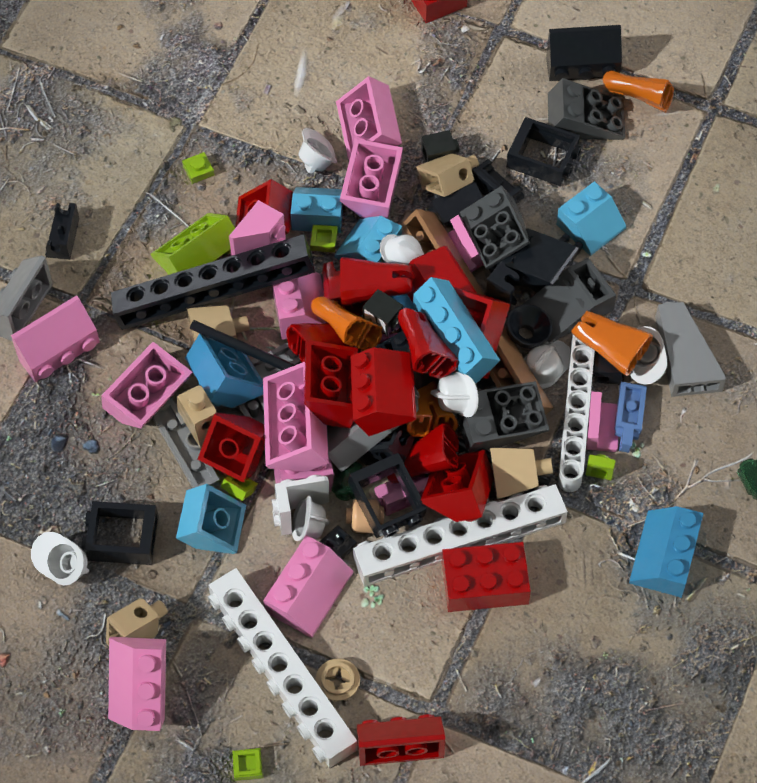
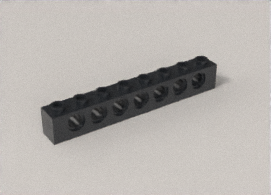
M303 234L111 292L113 315L121 330L185 312L189 308H198L315 273L311 249Z

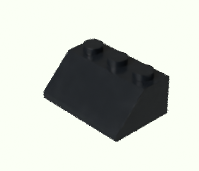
M621 25L549 29L546 54L549 81H560L562 78L567 80H588L603 78L604 74L609 71L620 73L622 65Z

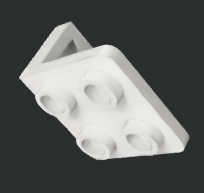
M311 475L306 479H286L275 484L276 499H271L274 526H280L281 536L292 534L291 510L296 509L302 499L311 496L312 502L319 505L329 502V480L327 476Z

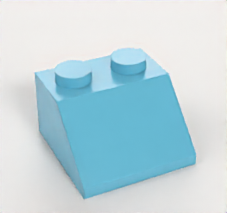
M595 181L558 208L556 225L571 236L573 241L582 243V249L590 256L626 229V224L612 196Z
M295 187L291 206L292 230L312 231L313 225L338 226V233H341L344 205L340 202L342 189Z
M383 216L359 219L335 253L334 258L340 260L341 257L385 263L380 253L381 240L389 234L402 235V226Z
M208 484L186 490L176 539L195 549L235 554L238 550L246 504Z

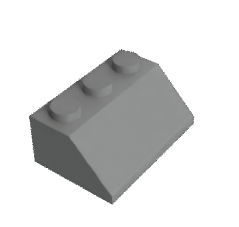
M41 255L23 260L19 267L13 270L7 286L0 290V337L12 341L11 335L27 326L53 285L46 257Z

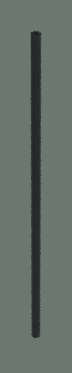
M193 320L190 325L191 330L280 370L295 366V364L196 320ZM458 438L459 450L467 453L464 440ZM486 451L488 460L492 464L491 452ZM544 475L538 476L540 486L549 485L550 478Z

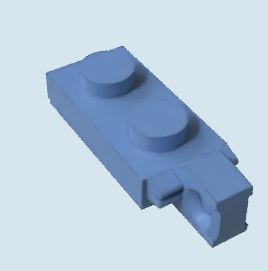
M622 381L619 387L614 430L615 436L621 437L619 451L629 453L633 439L638 440L642 431L647 386Z

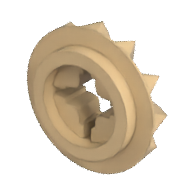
M339 658L331 659L322 664L318 669L316 683L326 697L334 703L341 700L347 701L349 697L356 694L360 685V675L355 665L350 661ZM341 671L342 680L346 682L341 683L338 690H335L334 682L330 680L336 679V675Z

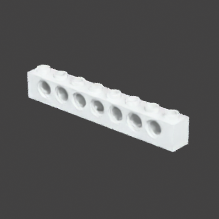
M556 484L551 486L542 485L526 494L517 493L507 500L487 503L483 516L472 522H467L466 520L455 522L448 517H441L431 524L425 526L415 525L409 528L408 531L396 533L388 538L383 537L374 542L364 541L353 548L354 561L363 586L366 587L441 563L442 549L501 544L566 523L568 511ZM538 507L540 511L533 512L529 508ZM511 514L516 518L513 520H508L504 516ZM486 522L489 523L491 526L488 528H483L478 524ZM461 530L464 531L466 534L463 536H457L453 532ZM431 538L439 539L441 542L437 544H432L428 542V540ZM406 546H411L415 548V550L412 552H406L403 550V548ZM381 554H386L390 558H388L387 560H380L377 558V556Z
M237 568L208 585L210 591L208 596L209 602L215 610L220 609L224 614L222 620L230 632L235 630L239 636L237 638L239 646L245 653L250 652L254 658L251 660L257 672L266 675L269 680L266 682L267 686L274 696L279 694L284 702L281 705L289 718L295 717L299 723L297 726L299 733L305 741L310 739L314 745V748H312L313 753L320 763L325 761L328 767L331 768L358 750L356 738ZM232 601L242 602L238 607L229 606ZM247 622H255L257 624L250 629L244 627V624ZM262 643H269L272 645L267 650H261L258 648V646ZM278 664H283L287 667L281 672L273 670V667ZM292 686H299L302 688V690L296 694L290 693L288 691V689ZM310 707L317 710L316 714L312 716H307L303 713L306 708ZM322 730H330L333 733L329 738H322L318 735Z

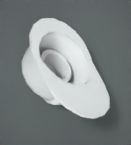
M304 128L302 130L303 143L298 155L304 162L307 172L310 174L315 170L322 172L332 163H337L334 149L330 142L319 132L311 128Z
M389 234L382 238L380 243V253L385 263L408 265L411 260L424 255L420 243L411 235L397 236Z
M647 326L638 327L637 329L651 333L653 338L647 352L639 361L637 360V364L630 375L639 384H653L664 375L667 368L664 342L660 333L654 328Z
M560 340L550 344L547 341L544 345L533 348L524 358L542 389L555 384L569 368L571 349Z
M454 372L453 375L442 377L438 382L437 389L431 391V394L437 397L439 406L443 411L457 413L465 417H472L477 411L479 400L477 387L473 379L466 374Z
M311 496L302 499L294 512L292 536L295 541L303 540L306 535L313 539H318L323 533L325 526L330 524V521L326 519L324 507L312 502Z
M46 532L38 536L34 541L31 549V560L35 568L56 583L63 586L71 585L83 574L89 572L86 553L82 548L61 534Z

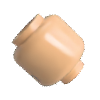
M354 499L351 508H346V524H351V529L354 533L374 534L357 500ZM368 499L381 525L384 524V506H380L376 499Z

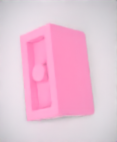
M457 215L450 220L454 229L448 235L470 271L473 272L483 266L484 263L464 220Z
M591 391L586 450L617 452L618 436H615L614 430L617 404L601 402L602 392Z
M424 474L412 478L421 497L429 478H426ZM386 482L374 488V493L380 505L384 506L386 516L411 506L400 483Z

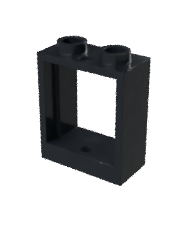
M525 117L507 153L506 168L561 186L564 178L568 179L571 175L573 159L577 160L582 149V146H579L580 135ZM530 139L567 151L560 168L523 156Z
M399 453L349 475L348 484L376 538L383 535L385 538L391 537L399 532V528L405 525L413 527L423 521L427 507L422 504L421 496ZM395 474L413 511L381 525L362 487Z
M92 501L91 511H87L85 517V525L88 527L87 535H83L81 548L85 551L88 561L152 565L159 518L156 505ZM100 516L143 519L140 547L96 545Z

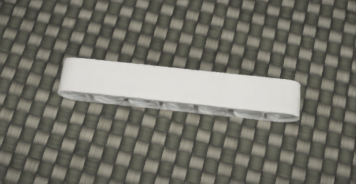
M574 335L572 336L558 474V485L566 492L577 491L582 483L595 350L581 342ZM577 360H584L586 362L580 363ZM575 382H581L584 385H576ZM577 404L582 406V408H575L572 405ZM576 427L580 431H572L570 428ZM574 450L578 452V454L572 455L567 451ZM571 473L574 474L576 477L568 478L565 475Z

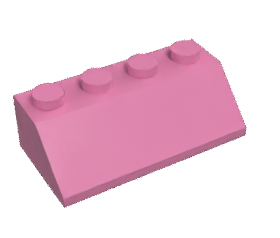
M305 362L263 378L266 467L269 469L307 472L329 463L327 425H324L304 404Z

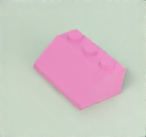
M368 76L336 101L348 160H350L355 138L392 146L402 144L389 85Z
M355 138L340 202L361 218L383 216L389 219L401 168L403 147Z
M258 200L229 235L231 256L286 240L284 214Z
M315 272L272 285L282 340L287 339L286 331L291 324L328 323L316 316L311 309L312 300L317 297H323L321 274Z
M77 295L11 335L19 362L35 382L49 377L53 371L63 365L70 364L77 356L91 351L100 343L97 329Z
M152 342L101 395L102 408L122 424L142 429L191 377L193 372L156 343Z
M306 535L264 598V608L270 616L312 638L351 578L353 570L330 547Z
M109 638L108 719L131 730H161L165 720L166 639Z

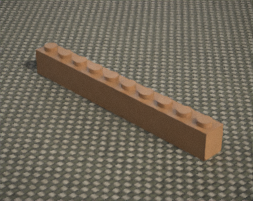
M416 209L401 224L404 232L418 240L424 254L439 247L447 246L477 294L485 295L435 212ZM503 327L496 351L500 361L491 369L490 376L497 388L536 381L544 412L547 415L553 409V406L518 348L509 338L505 327Z

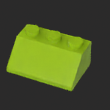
M207 213L150 255L169 275L216 261L223 254L231 253L229 235L234 231L235 227L228 215Z

